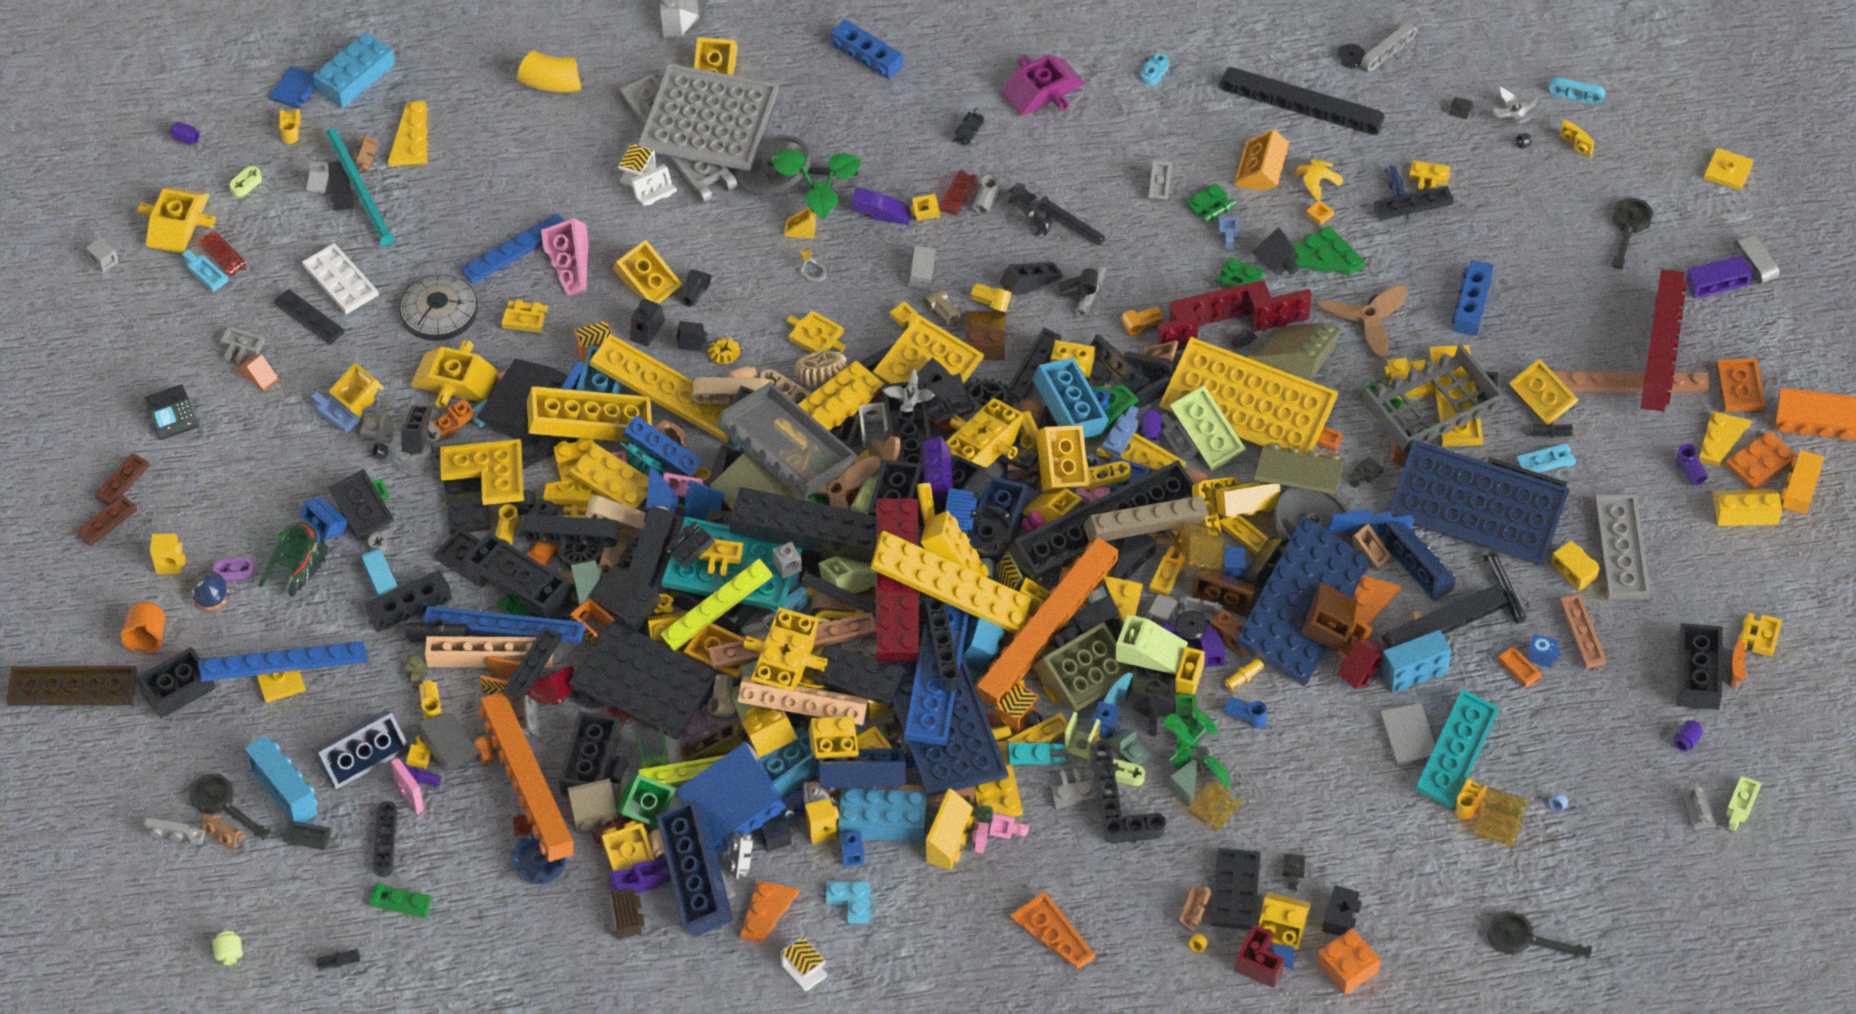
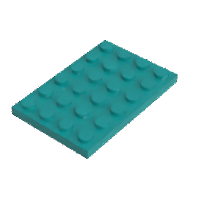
M685 517L679 535L684 531V527L690 526L696 521L700 526L699 529L703 528L713 539L743 543L744 548L740 564L728 563L726 576H721L720 568L722 562L715 561V571L712 575L708 574V560H700L698 557L689 567L684 569L671 556L662 579V587L711 596L760 559L772 573L773 577L739 603L776 611L779 607H784L794 574L783 579L774 565L773 549L782 546V544L730 534V526ZM796 548L801 556L803 549Z

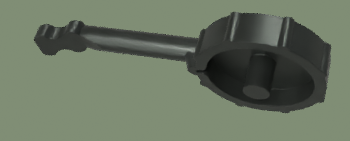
M1629 197L1616 203L1612 220L1620 230H1624L1617 257H1614L1612 262L1613 268L1623 269V264H1625L1624 257L1631 234L1644 231L1651 224L1653 210L1645 200Z
M220 773L202 775L190 786L191 804L199 812L215 814L225 810L252 830L254 836H260L261 840H265L271 834L269 828L264 829V825H258L231 805L233 802L232 783Z
M1506 911L1493 917L1489 926L1488 939L1496 951L1505 954L1515 955L1528 949L1529 944L1574 954L1576 958L1584 956L1588 959L1591 956V945L1587 947H1582L1581 944L1573 946L1535 936L1530 922L1524 915Z

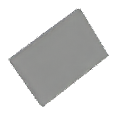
M1422 704L1381 710L1380 716L1397 767L1428 761L1435 743Z

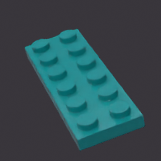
M1462 689L1414 790L1453 809L1500 708Z

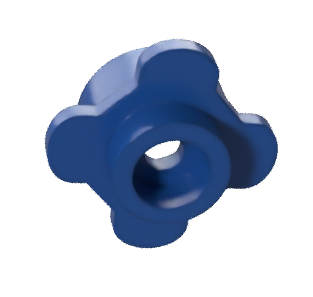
M1107 390L1093 391L1103 409L1109 408L1108 398L1110 397V392Z

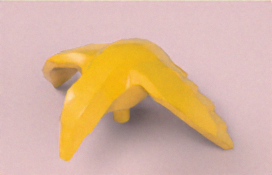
M1310 159L1311 164L1299 166L1296 169L1295 176L1305 175L1303 180L1307 188L1319 201L1321 197L1320 180L1328 179L1336 186H1339L1343 183V177L1326 168V166L1333 167V164L1322 160Z

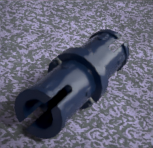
M1390 165L1391 172L1386 167L1385 173L1389 180L1388 186L1392 189L1394 197L1401 196V194L1406 195L1403 187L1404 182L1399 177L1397 167Z

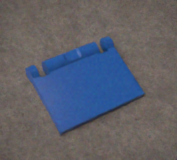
M290 66L270 94L269 99L300 109L301 103L306 101L315 88L313 79L315 73Z
M694 480L688 481V486L691 488H687L683 517L706 521L711 508L722 510L725 492L697 483Z

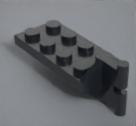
M1133 665L1132 709L1149 718V735L1154 737L1157 735V718L1174 710V674Z

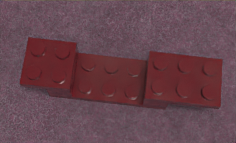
M1260 280L1170 302L1169 322L1158 324L1157 345L1176 340L1178 342L1176 351L1186 348L1191 337L1198 339V327L1234 317L1238 318L1242 315L1247 316L1253 332L1265 331L1270 328L1310 319L1311 291L1310 289L1271 297L1265 281Z

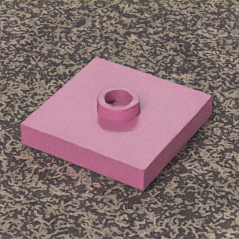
M397 758L391 761L395 782L401 794L405 796L417 814L424 811L419 785L400 759Z

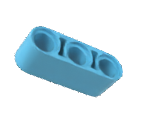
M380 548L360 555L377 597L398 588Z

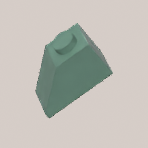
M596 560L571 565L579 606L589 599L588 596L599 584L600 580L603 579L601 567L597 568Z

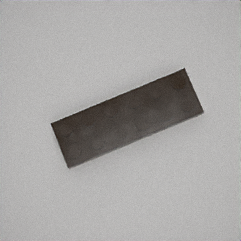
M11 666L6 702L8 706L133 705L137 667Z

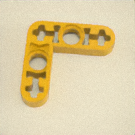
M1119 461L1089 468L1087 463L1089 486L1080 488L1087 490L1127 481L1131 477L1130 465L1127 462ZM1099 473H1106L1107 477L1100 479L1097 475Z
M1235 477L1205 480L1195 483L1192 487L1193 497L1203 495L1206 507L1209 510V515L1199 524L1201 534L1206 540L1216 539L1221 534L1214 500L1216 499L1214 485L1216 484L1218 488H1225L1228 485H1241L1240 481Z

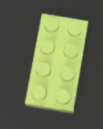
M1205 386L1200 387L1170 405V409L1180 421L1211 471L1246 452V448Z

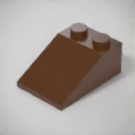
M966 311L965 343L983 353V360H1005L1006 312Z

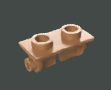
M369 132L366 133L364 138L360 137L356 147L359 149V152H355L352 158L354 165L363 172L370 169L373 159L371 156H374L378 147L376 139L367 138Z
M204 813L201 830H204L205 834L234 851L236 842H241L244 839L242 831L232 825L227 827L228 823L216 814L207 815Z
M1191 885L1179 921L1192 932L1195 931L1197 925L1201 924V917L1204 912L1203 907L1211 896L1208 887L1198 889Z

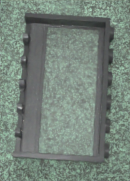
M771 382L720 412L717 427L803 500L855 464L857 454Z

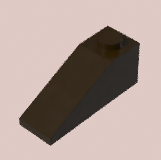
M732 720L682 747L683 762L727 755L744 742L749 744L748 735L735 720Z

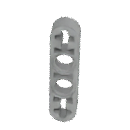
M1410 22L1404 24L1368 52L1362 59L1361 66L1368 71L1374 70L1411 41L1417 33V27Z

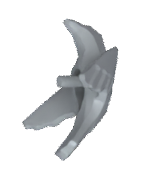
M1499 86L1498 92L1504 100L1506 108L1493 107L1492 114L1498 118L1513 119L1515 123H1523L1530 120L1526 112L1535 107L1537 97L1526 103H1520L1519 98L1512 92Z
M915 369L911 372L906 388L892 386L883 389L886 395L903 401L900 409L904 412L912 411L916 403L928 401L934 397V393L931 390L918 389V376Z

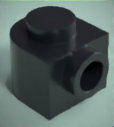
M523 490L524 501L512 502V505L517 509L518 515L528 514L536 504V495L533 491Z

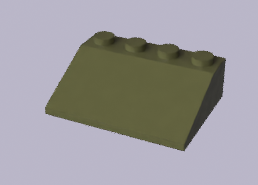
M1322 322L1283 326L1256 355L1255 361L1311 380L1335 351L1340 329L1333 324Z
M1269 442L1262 449L1254 480L1335 494L1341 482L1345 458H1340V455L1335 453L1323 455L1317 450H1308L1306 452L1301 451L1296 446L1284 448L1280 447L1278 443Z
M748 452L743 453L710 485L711 488L725 492L723 502L732 512L740 487L803 500Z
M1104 622L1032 665L1042 682L1074 712L1107 694L1121 677L1128 672L1132 673L1133 669L1131 664L1116 661L1117 642Z

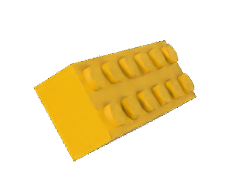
M531 387L527 399L529 434L630 442L622 434L635 415L652 426L650 398L645 396Z

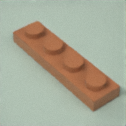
M1581 594L1560 598L1562 610L1585 669L1606 665L1605 655Z

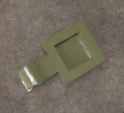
M425 654L407 655L406 675L411 676L412 688H419L421 676H428Z

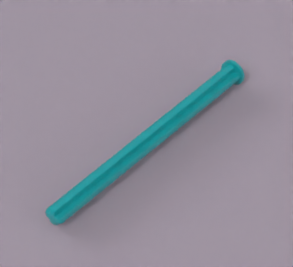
M328 128L326 135L380 238V244L382 246L392 244L395 237L390 234L336 128Z

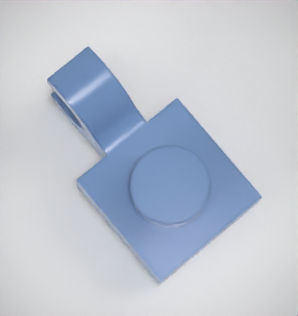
M1219 217V237H1225L1226 250H1233L1234 237H1239V217Z

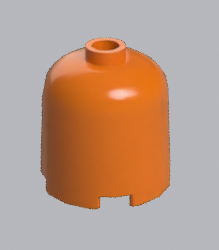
M142 601L129 608L121 632V643L125 648L132 652H136V650L145 651V654H151L160 649L166 623L165 613L160 606L152 602Z

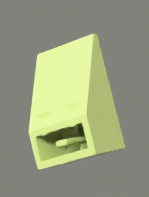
M838 556L818 563L823 580L854 594L867 591L876 585V571L870 569V563Z
M1127 615L1116 644V661L1177 675L1184 648L1187 647L1188 642L1149 619Z

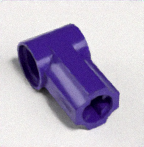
M1683 444L1678 450L1676 465L1683 469L1692 485H1700L1708 479V474L1696 456V448L1691 444Z

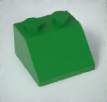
M636 774L624 788L616 809L623 815L659 828L656 815L668 810L676 788Z

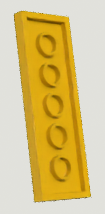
M1463 345V347L1470 354L1469 345ZM1458 346L1430 347V361L1435 366L1439 364L1441 356L1445 353L1450 358L1454 357ZM1463 367L1451 371L1459 381L1469 376ZM1447 374L1436 378L1444 388L1454 383ZM1473 380L1463 384L1470 394L1476 392ZM1434 384L1438 420L1440 423L1459 413ZM1458 387L1448 391L1454 401L1465 397ZM1470 401L1459 405L1463 411L1474 407ZM1474 418L1464 426H1457L1447 434H1441L1442 447L1483 445L1480 418Z

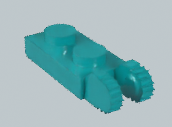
M1006 744L1008 766H1044L1066 763L1065 757L1050 758L1049 752L1065 750L1064 744Z

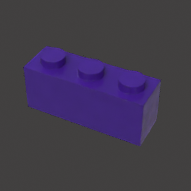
M1742 255L1689 268L1686 281L1695 299L1748 286L1752 272Z
M939 436L922 442L924 483L931 484L934 502L946 499L949 488H953L951 450L943 438Z

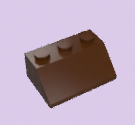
M1200 568L1193 574L1192 598L1213 603L1219 602V605H1222L1225 610L1243 617H1248L1259 597L1260 588L1238 581L1233 577L1224 576L1214 570Z

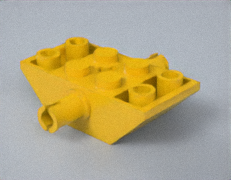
M168 187L162 189L156 205L140 202L138 214L150 216L146 247L183 254L197 225L213 228V225H215V216L201 214L208 200L209 193Z
M463 340L459 350L440 346L424 354L412 380L411 387L439 393L435 400V405L441 408L443 403L442 409L447 408L451 396L480 403L487 400L498 378L497 374H499V371L481 356L470 353L474 347L470 341L465 345L466 340Z
M993 398L968 422L958 416H954L950 420V427L958 431L945 442L951 450V456L958 455L983 467H988L1001 454L1009 459H1013V456L1015 457L1017 454V447L1012 446L1016 439L1024 414Z
M779 607L767 639L763 641L747 635L743 648L761 653L751 681L792 691L800 683L806 666L824 671L827 665V658L811 654L819 619Z

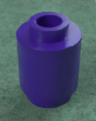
M178 121L171 126L170 135L173 140L188 145H195L199 140L200 131L194 126Z
M1147 410L1145 414L1141 415V435L1148 441L1159 440V435H1161V415L1155 410Z
M1685 721L1674 737V745L1684 752L1692 749L1703 734L1701 725L1696 721Z

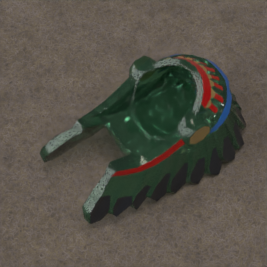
M305 522L290 524L283 531L277 532L273 554L258 586L262 588L265 585L273 569L279 564L291 569L288 592L290 596H295L296 592L301 591L302 586L306 585V580H311L316 570L321 568V563L326 562L325 556L328 554L326 540L311 524Z

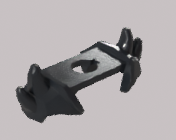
M1016 183L1009 190V193H1012L1009 203L1015 202L1027 216L1029 223L1037 227L1035 236L1041 235L1042 232L1046 236L1051 225L1054 223L1051 213L1047 212L1045 219L1041 218L1036 209L1030 204V201L1036 199L1037 196L1028 192L1025 189V184Z

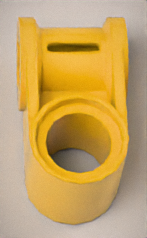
M280 109L279 126L282 141L286 144H293L299 139L300 109L295 111Z
M1468 778L1457 797L1456 816L1463 820L1470 819L1478 806L1483 802L1489 787L1486 785L1481 786L1472 782L1471 778Z

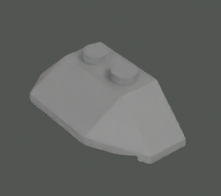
M660 0L663 39L683 38L686 34L685 32L699 18L697 0Z

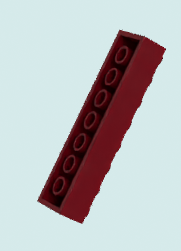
M1661 269L1640 409L1665 412V405L1670 404L1671 392H1668V390H1672L1674 380L1670 376H1674L1676 366L1672 362H1676L1678 352L1674 348H1678L1680 338L1676 334H1680L1682 324L1678 320H1682L1684 310L1680 306L1684 307L1686 295L1682 294V292L1686 293L1687 281L1684 280L1685 272Z
M876 499V546L879 536L883 531L918 546V499ZM876 571V659L885 662H918V590Z

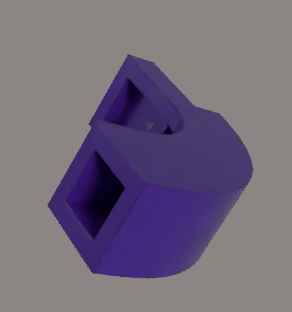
M1164 624L1161 626L1198 650L1204 651V668L1225 665L1223 642L1219 634L1208 624L1205 634L1198 639L1182 637L1176 629V624Z

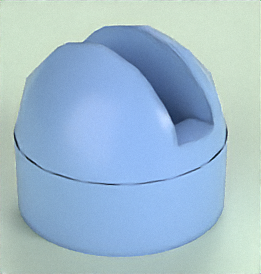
M1560 793L1555 794L1549 800L1550 807L1556 812H1562L1568 804L1567 797Z

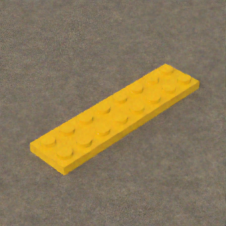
M609 334L590 360L589 365L639 394L649 397L653 402L726 443L729 441L730 437L717 427L720 412L731 405L698 404L692 399L693 381L611 334Z
M883 531L880 534L870 569L1014 634L1023 630L1031 597L888 532Z

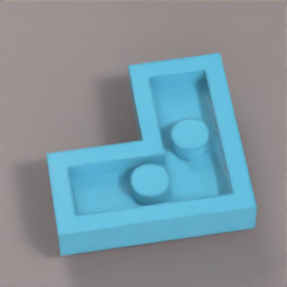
M827 882L826 905H848V923H869L870 882Z

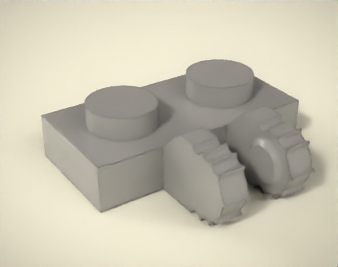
M228 327L220 340L221 346L228 348L224 355L225 360L230 362L234 357L235 350L239 352L235 363L242 364L246 354L254 356L259 354L265 343V338Z
M1075 768L1072 770L1075 783L1068 784L1065 771L1059 772L1062 785L1051 787L1056 809L1097 802L1098 797L1093 780L1081 782L1079 771Z

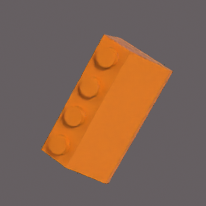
M1781 388L1775 411L1774 431L1855 440L1856 396Z

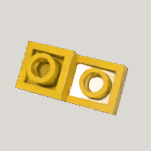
M1565 120L1561 126L1560 137L1574 143L1573 150L1591 157L1594 146L1593 140L1581 128Z

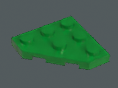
M1329 225L1293 245L1299 254V258L1295 263L1299 266L1300 270H1303L1304 267L1313 268L1317 272L1330 273V271L1342 272V275H1351L1365 267V261Z
M1116 385V387L1108 388L1104 386L1091 387L1092 391L1107 390L1110 392V397L1108 398L1110 406L1107 409H1103L1108 422L1102 434L1091 436L1095 442L1116 423L1122 414H1125L1131 406L1139 401L1125 385Z

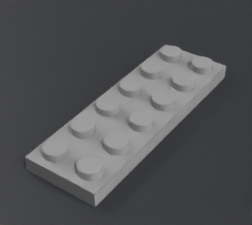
M1636 494L1596 495L1595 506L1608 600L1650 599L1651 592Z

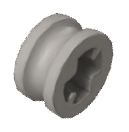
M374 534L368 540L370 551L380 548L382 553L387 550L388 545L384 535Z

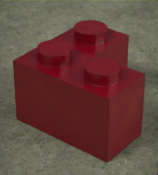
M1377 639L1356 641L1350 649L1351 653L1348 658L1341 662L1337 675L1355 689L1365 688L1375 671H1381L1383 651L1388 648Z
M1254 924L1235 958L1234 970L1272 988H1275L1283 973L1285 958L1270 952L1273 945L1274 932Z

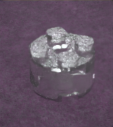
M401 432L393 436L391 453L396 470L405 472L407 476H417L425 473L426 468L433 463V452L429 437L427 436L426 444L422 453L411 455L402 452Z

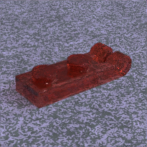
M959 170L942 199L939 210L957 216L973 187L976 186L978 175L966 174V171Z
M215 230L199 240L200 246L226 271L228 276L232 277L236 274V271L247 267L245 260Z

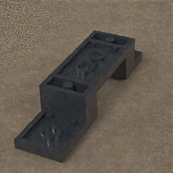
M459 527L434 553V559L482 588L490 580L528 603L529 613L532 617L571 621L570 614L579 607L578 599L571 595L569 580L490 532L480 540Z

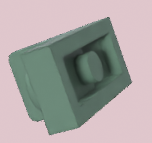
M1121 729L1106 740L1111 748L1126 762L1141 765L1150 758V753L1136 740L1135 730Z

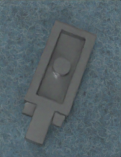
M1166 412L1162 414L1161 420L1165 426L1161 428V431L1177 456L1187 461L1198 454L1197 447L1180 421L1177 419L1172 421Z

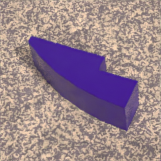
M855 187L851 201L853 212L871 214L872 220L909 225L912 215L910 206L882 193Z
M667 859L633 863L631 869L612 871L607 883L611 892L633 888L635 894H639L672 881Z

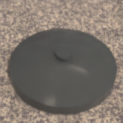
M789 135L774 136L760 141L750 171L736 168V177L739 184L746 192L757 196L773 195L789 189L803 178V171L800 169L796 175L784 176L776 171L771 158L784 150H797L805 156L806 161L802 166L808 171L811 163L808 147L801 139Z
M1291 487L1277 501L1273 518L1279 536L1290 539L1299 520L1303 516H1306L1328 531L1327 526L1331 516L1346 513L1349 510L1335 494ZM1329 531L1347 544L1352 536Z

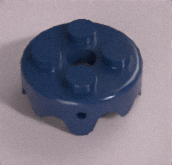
M533 832L525 838H520L517 841L514 852H511L514 870L522 880L528 883H548L555 880L563 872L566 865V857L549 862L546 854L541 853L540 841L534 838ZM537 857L545 858V861L542 863L534 862Z

